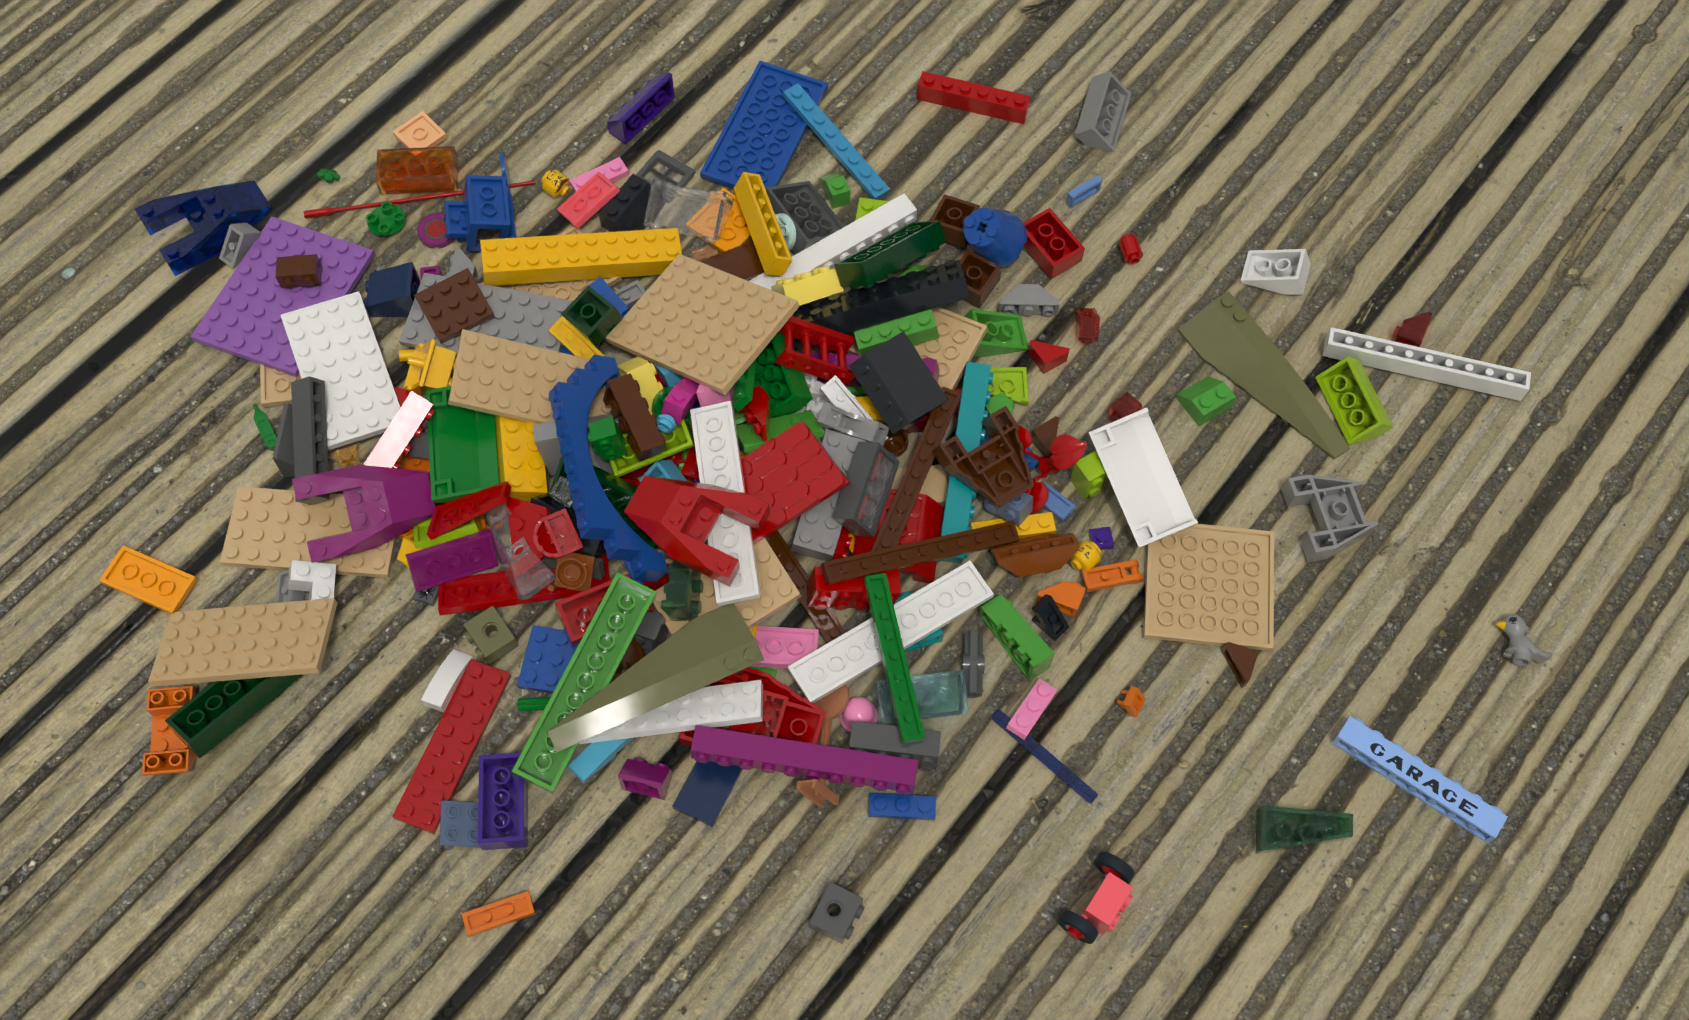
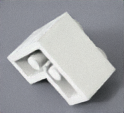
M292 560L289 567L287 589L309 591V600L311 601L334 598L336 564Z

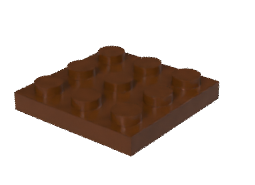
M468 268L414 295L441 344L460 335L462 329L470 330L495 317Z

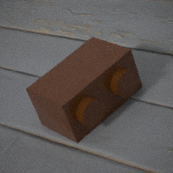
M317 254L277 257L275 277L281 288L321 285L322 264Z

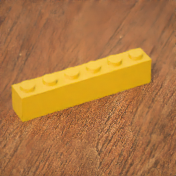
M743 172L734 186V191L766 275L783 276L793 260L760 174Z

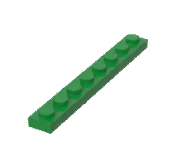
M886 573L867 575L863 579L901 742L903 744L923 741L925 734Z

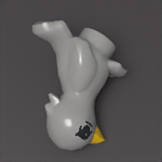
M1509 614L1502 621L1495 624L1510 639L1509 647L1505 650L1506 652H1503V657L1507 659L1513 658L1512 662L1514 664L1528 666L1533 660L1542 664L1552 657L1550 652L1538 650L1535 644L1525 636V634H1530L1528 631L1529 627L1519 615Z

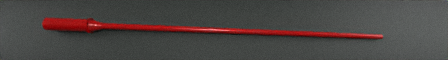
M535 181L512 183L510 188L533 185ZM464 190L384 202L398 204L462 195ZM383 202L341 208H329L327 206V208L304 211V217L330 216L335 212L381 206Z

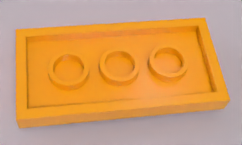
M122 545L99 581L110 588L169 614H173L179 610L198 579L193 575Z

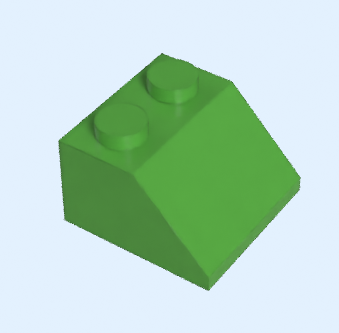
M1206 377L1175 395L1198 426L1231 409L1236 398L1224 381L1211 377Z

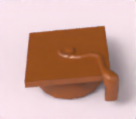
M573 552L558 558L554 583L549 585L548 590L553 592L557 587L583 592L590 589L595 556Z

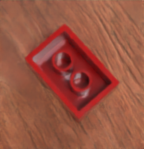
M1051 208L1024 222L1027 230V243L1024 244V248L1050 279L1082 261L1085 250L1084 246Z

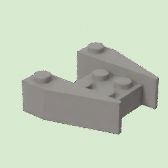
M1303 475L1288 478L1281 488L1287 507L1311 503L1321 530L1320 532L1309 533L1301 543L1308 563L1326 560L1369 536L1378 526V521L1367 523L1356 494L1364 485L1362 481Z

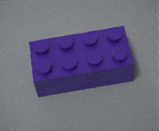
M521 753L479 755L478 845L482 850L528 847V782L512 774V770Z

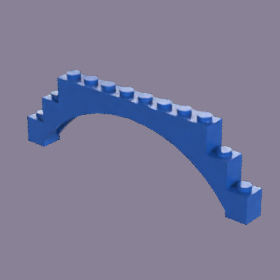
M593 355L585 364L584 369L576 368L567 378V383L558 382L550 390L548 396L557 429L556 434L561 447L560 452L564 460V470L568 478L569 491L572 496L573 509L576 514L577 528L583 539L604 540V548L608 559L630 561L635 580L657 582L668 572L663 552H658L647 544L619 515L602 489L590 458L587 442V421L592 401L597 391L607 385L608 380L619 376L615 358Z

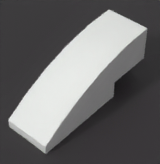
M453 649L428 685L421 699L424 706L445 712L470 660L474 657Z

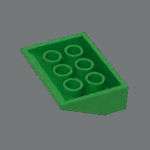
M777 333L759 354L756 361L754 387L762 386L769 395L770 418L795 413L813 399L803 372L776 364V359L785 350L784 334Z

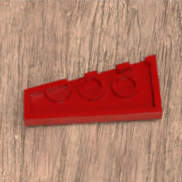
M506 481L436 506L426 535L433 540L477 516L508 501L512 487Z

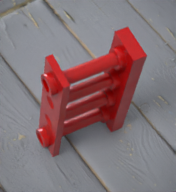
M791 316L778 333L784 334L785 350L776 359V364L828 381L836 375L845 386L855 378L853 372L846 368L845 353L854 344V337ZM793 338L802 341L803 354L793 351ZM810 344L820 347L821 360L811 357ZM828 350L837 352L838 365L829 363Z

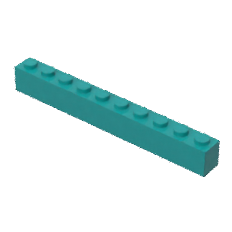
M968 361L965 366L955 436L957 435L967 453L979 447L980 441H984L986 429H982L983 423L981 421L988 417L985 403L989 404L991 391H987L988 384L992 385L994 374L990 372L991 365ZM950 473L940 536L972 530V526L968 524L969 518L973 519L975 506H971L972 499H976L977 492ZM968 553L938 561L962 564L963 559L968 557Z

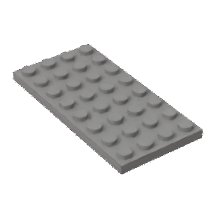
M424 273L417 293L448 277ZM477 283L495 317L469 331L561 352L563 345L547 330L559 319L561 313L573 301L492 285L484 286V284ZM415 298L399 340L400 344L415 348L420 343L425 344L429 340L434 339L436 340V346L457 353L460 335L441 344Z

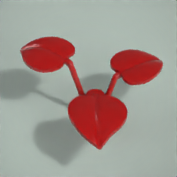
M1018 425L1019 430L1017 432L1024 448L1022 451L1040 461L1039 470L1042 472L1041 475L1035 477L1032 481L1034 487L1025 492L1033 496V510L1029 514L1032 515L1046 504L1049 496L1047 486L1037 481L1047 478L1048 474L1056 475L1060 470H1066L1074 466L1083 456L1088 445L1067 434L1059 435L1050 446V451L1053 455L1050 458H1043L1026 449L1032 444V436L1026 428Z

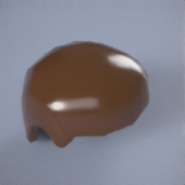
M889 429L888 439L884 442L883 447L890 453H894L895 457L901 456L908 448V436L905 431L900 434H893Z

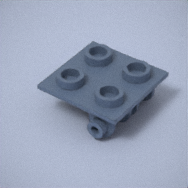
M441 801L440 845L444 846V849H453V846L480 848L478 845V803Z

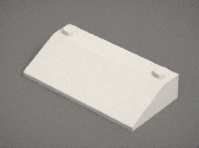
M1147 407L1089 432L1139 548L1198 524L1150 419Z

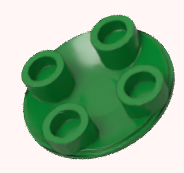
M383 202L380 207L366 216V220L371 232L379 236H389L402 229L406 222V215L400 207L392 205L391 202Z

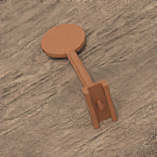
M846 684L813 703L826 712L821 728L819 745L829 746L832 720L843 713L848 705L850 693ZM826 779L797 781L796 790L817 806L823 807L824 800H828L834 805L839 803V796L825 786Z

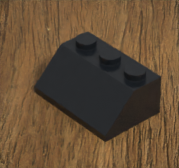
M632 174L619 189L620 192L599 212L601 227L610 232L645 230L666 205V202L649 182Z

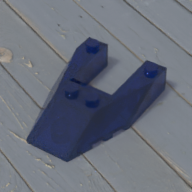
M255 180L214 186L154 199L135 208L136 213L150 235L184 218L188 220L193 228V233L159 250L175 276L220 254L230 224L248 223L252 225L254 223L256 225L272 210L271 205Z

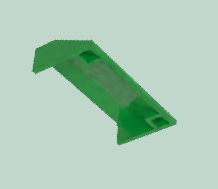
M451 386L426 390V400L435 405L433 407L435 413L427 421L432 502L446 503L500 484L495 415L449 405L448 400Z

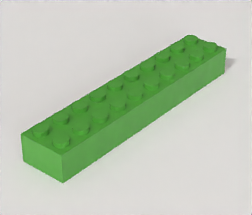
M618 572L616 573L512 770L513 775L553 794L579 743L556 753L547 731L611 683L656 596V591Z

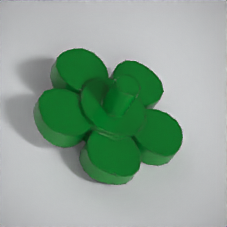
M320 169L317 173V177L324 178L326 182L340 179L337 171L332 169Z

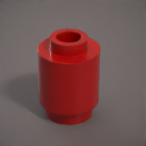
M1127 234L1120 238L1119 246L1124 261L1130 264L1138 263L1143 257L1138 239L1133 234Z

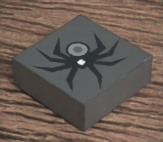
M439 585L418 592L415 591L413 599L434 606L438 598Z

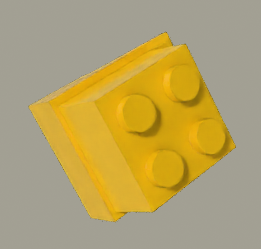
M434 339L429 340L425 344H418L415 346L413 356L408 358L407 364H410L403 389L410 392L413 391L422 396V394L426 395V390L451 386L457 353L436 346V340Z

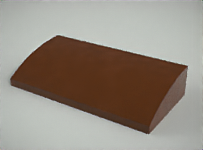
M753 241L700 261L747 281L764 273Z

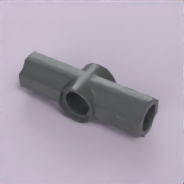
M969 631L964 634V654L962 655V673L964 674L963 696L968 698L982 697V674L984 675L985 667L983 633Z

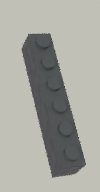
M308 376L291 382L295 478L328 471L325 381ZM329 493L299 500L296 499L295 495L296 502L308 505L330 500Z

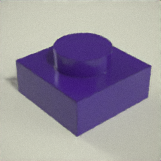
M1110 526L1089 530L1090 541L1094 542L1100 550L1114 548Z

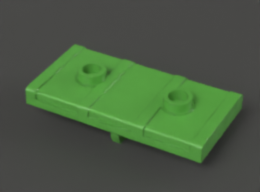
M807 410L770 418L767 441L776 438L801 421L808 425L819 441L820 437L824 436V430L820 423L817 422L813 412ZM751 424L736 425L738 443L746 455L766 443L759 435L755 434Z

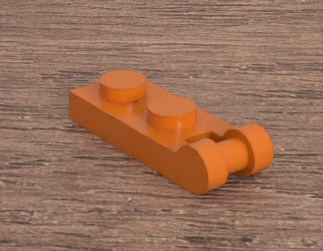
M1138 560L1094 567L1089 571L1082 570L1081 575L1086 592L1131 583H1141L1144 579L1138 570L1140 567ZM1125 570L1130 571L1131 575H1126Z

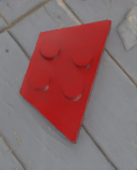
M509 497L506 506L515 574L517 578H522L530 568L536 567L546 557L534 545L533 530L537 522L544 516L551 515L550 508Z

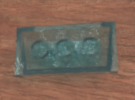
M963 670L911 676L921 720L969 714ZM887 679L876 680L881 724L897 723Z

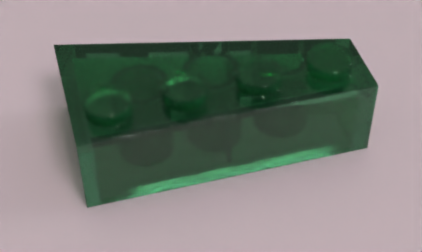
M672 560L673 564L668 565L667 569L669 584H665L663 590L666 593V600L661 601L660 607L672 621H691L698 617L702 610V604L699 601L700 593H703L704 588L703 581L701 580L702 573Z
M1261 806L1256 812V854L1342 841L1353 837V814L1273 806Z

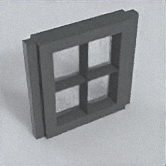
M658 150L636 175L649 182L662 199L670 204L694 177L696 171Z

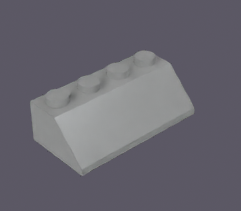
M1111 71L1092 77L1075 132L1076 137L1085 146L1108 152L1115 151L1131 97V93Z

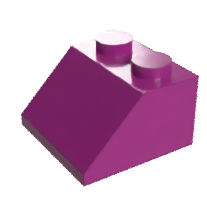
M641 758L627 759L618 775L622 790L661 800L666 799L672 778L671 769L667 765L662 763L648 764L646 760Z

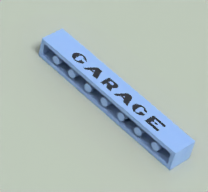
M1350 716L1332 741V744L1487 844L1497 837L1508 818L1501 809L1487 804L1479 795L1465 790L1459 782L1450 780L1440 770L1429 767L1423 763L1420 757L1404 751L1401 745L1390 742L1384 738L1382 733L1368 728L1358 718Z

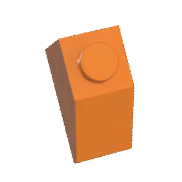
M1064 581L1039 591L1035 603L1046 594L1050 595L1061 613L1075 618L1086 588L1077 582Z

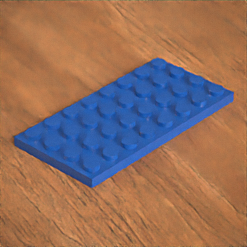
M759 61L700 172V177L734 189L742 173L747 172L760 174L765 189L766 187L778 186L808 128L806 122L783 97V91L798 83L819 106L828 88V83Z

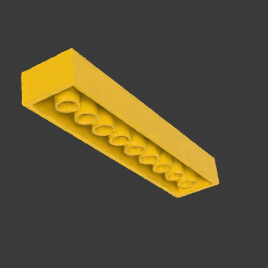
M678 228L480 240L484 286L597 279L600 276L605 279L661 275L679 254L682 255Z

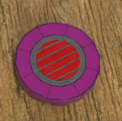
M442 213L429 214L419 222L417 228L419 240L428 248H444L455 239L445 237L446 222Z

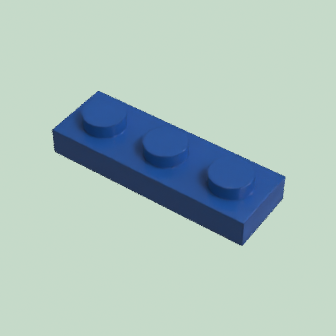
M869 793L868 817L935 820L936 796Z

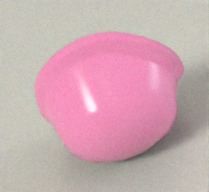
M863 697L850 699L847 707L840 714L841 725L848 732H851L852 721L876 724L878 720L876 708Z

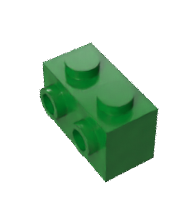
M613 417L588 423L590 432H587L590 445L593 444L596 455L600 454L603 461H611L617 457L628 455L624 436Z

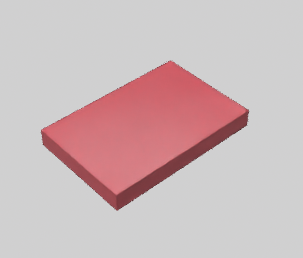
M597 172L556 210L578 229L620 190L603 174Z

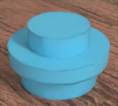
M660 414L656 418L657 428L660 431L670 433L675 430L676 423L672 416Z

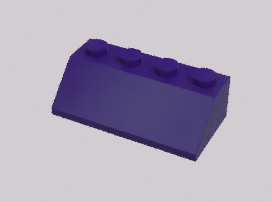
M672 74L656 75L640 91L636 92L629 102L623 104L621 109L607 121L609 134L625 145L631 141L675 98Z

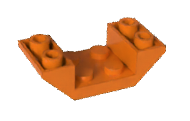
M193 686L148 689L147 711L152 715L150 752L143 753V776L189 772L193 766L197 755L175 735L165 721L196 696Z

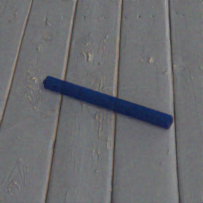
M997 710L992 715V720L1084 800L1091 804L1097 798L1098 793L1032 736L1028 734L1026 739L1023 740L1006 729L1011 718L1004 712Z

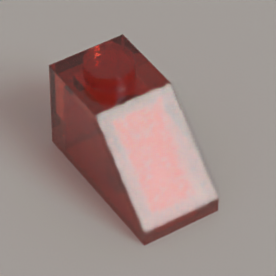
M1075 308L1076 336L1078 341L1086 344L1098 341L1100 317L1096 309Z
M1426 312L1405 319L1401 326H1396L1393 332L1394 342L1420 347L1433 313Z

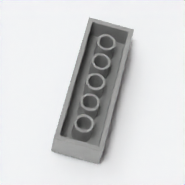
M826 429L822 445L845 476H847L858 442H866V440ZM841 490L801 515L791 551L824 561L832 560L842 525L832 518Z

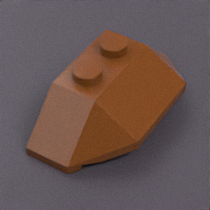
M1048 533L1021 538L1016 543L995 547L992 549V553L997 564L1018 577H1028L1034 574L1049 573L1061 569L1077 552L1080 544L1074 533H1068L1067 535Z

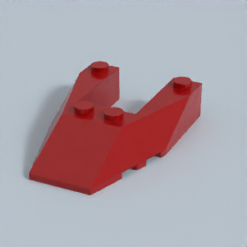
M644 476L624 510V514L644 531L658 547L660 546L672 560L729 587L740 569L739 559L705 544L722 513L761 531L770 514L769 503L749 494L712 484Z
M747 667L709 684L710 686L755 680H761L763 684L762 722L730 725L729 729L715 728L817 744L826 712L812 702L810 703L805 697L798 695L787 685L773 678L771 674ZM695 730L681 732L679 737L680 744L691 747Z

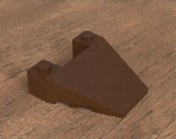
M1007 406L981 421L991 436V440L967 453L956 435L932 451L944 470L999 508L1034 487L1028 463L1025 461L1022 451L1024 449L1023 444L1020 442L1017 432L1019 430L1018 425Z

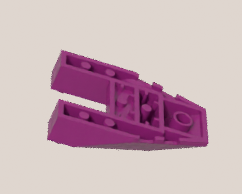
M359 464L292 479L297 500L343 490L352 531L307 541L312 563L380 547L433 516L436 507L435 502H432L431 482L428 471Z

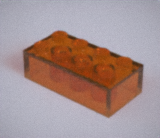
M455 147L377 150L376 184L380 194L457 191L458 157Z

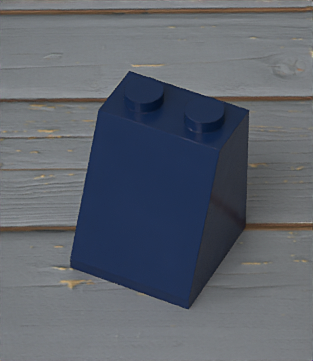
M413 262L370 273L369 281H366L365 285L367 298H364L363 301L370 317H408L415 299L414 295L417 293L421 283Z

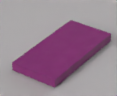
M489 529L406 554L416 592L499 566Z

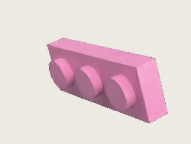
M618 157L569 180L574 192H576L597 172L603 174L613 183L628 176L629 170L621 158Z
M1039 678L1008 723L1006 729L1025 740L1058 689Z

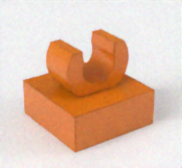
M1131 686L1129 691L1122 690L1121 693L1125 699L1124 701L1117 700V703L1122 709L1127 711L1129 716L1137 717L1146 699L1139 688Z

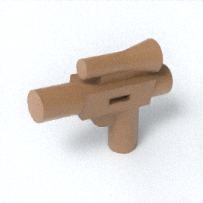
M708 244L702 248L690 251L692 256L689 258L700 262L717 255L718 251L717 249L711 251Z

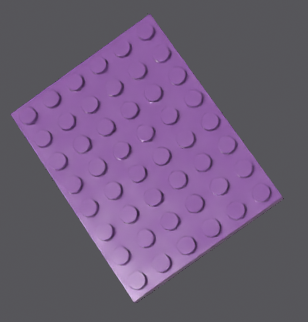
M271 216L261 231L259 238L250 247L190 337L197 343L298 378L300 372L281 314L351 294L374 258L375 253L371 249ZM317 254L322 264L321 285L293 288L280 287L275 277L277 257Z

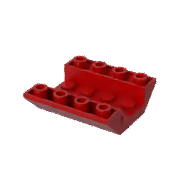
M896 489L890 490L875 537L856 536L853 555L871 552L896 495ZM919 494L897 546L940 537L944 507L928 495ZM937 560L898 570L914 574L913 581L932 583L935 579Z

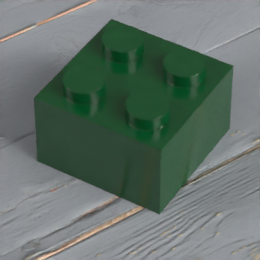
M589 285L561 313V316L568 320L595 347L623 318L615 306Z

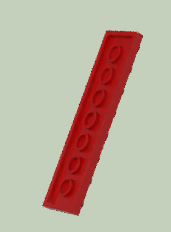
M607 556L598 557L603 560L605 575L602 580L592 578L591 588L611 581L609 559ZM545 566L530 568L522 578L516 577L515 569L477 574L440 584L438 589V611L441 616L483 610L491 606L497 608L567 598L581 591L557 587L553 592L548 590L549 585L554 583L556 569Z
M473 659L470 660L392 816L393 819L433 835L435 834L440 824L441 801L452 800L512 677L510 673Z

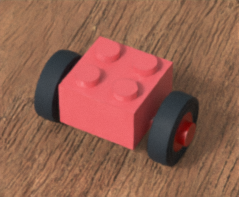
M1104 851L1097 855L1094 865L1104 874L1105 879L1085 912L1078 915L1072 911L1064 910L1058 918V924L1068 935L1087 944H1092L1097 938L1098 933L1104 935L1107 930L1111 932L1122 916L1118 912L1123 913L1133 898L1129 894L1133 889L1129 885L1135 874L1133 869L1118 856Z

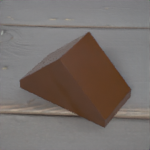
M1056 416L1032 430V443L1044 458H1050L1053 455L1050 451V446L1057 436L1059 417Z
M1227 642L1221 652L1239 685L1243 688L1250 680L1258 652Z

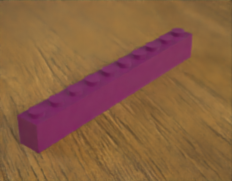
M698 725L695 726L691 746V758L700 763L712 761L717 762L721 766L737 765L745 770L756 768L761 769L765 773L782 772L789 777L801 775L806 776L810 780L826 779L834 784L845 782L851 783L854 787L871 786L878 791L896 790L899 794L913 793L918 760Z

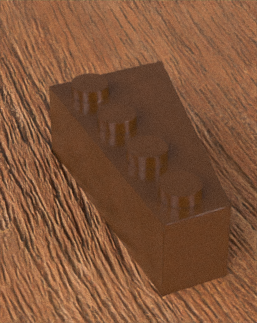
M631 373L608 380L603 402L606 406H611L610 413L614 419L618 418L619 429L622 434H628L627 442L638 461L662 454L666 440L663 433H659L657 429L656 418L650 414L646 398L641 396L638 381L633 379Z

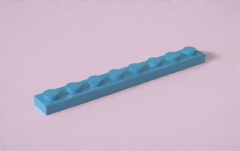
M798 83L783 91V97L871 199L879 200L889 194L890 188Z

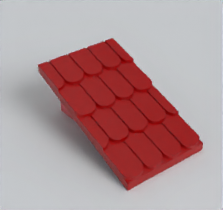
M803 421L796 423L776 438L770 439L741 459L746 494L769 503L770 514L761 531L751 527L753 545L851 484L808 425Z

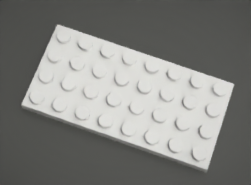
M359 291L281 314L301 378L311 376L325 381L327 450L384 433L401 407Z

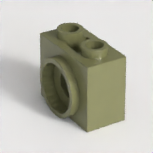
M493 606L463 624L466 632L463 633L470 644L475 643L477 646L475 649L476 654L481 661L485 659L489 665L518 647L515 637ZM497 631L495 636H488L490 632Z

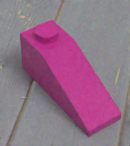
M686 377L682 379L665 398L662 414L672 416L675 423L680 425L698 399L696 392L700 384Z

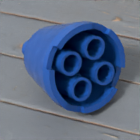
M980 208L964 219V235L972 252L1001 268L1011 265L1020 257L1019 254L1024 244L1027 243V230L1023 221L1014 213L1007 210Z

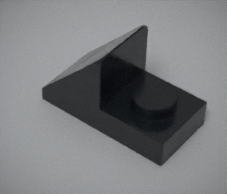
M1046 594L1032 607L1035 616L1032 618L1033 623L1052 640L1056 641L1069 628L1052 596Z

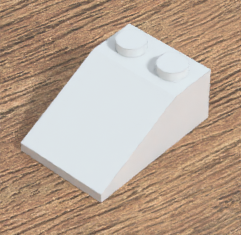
M1306 249L1250 250L1247 254L1240 281L1243 284L1283 295L1303 294L1311 265Z

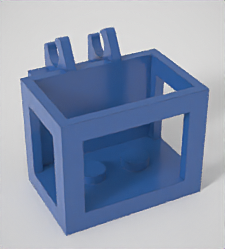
M466 175L463 201H444L446 238H457L459 243L466 241V251H481L480 244L476 243L478 229H500L499 239L508 238L511 224L506 176Z

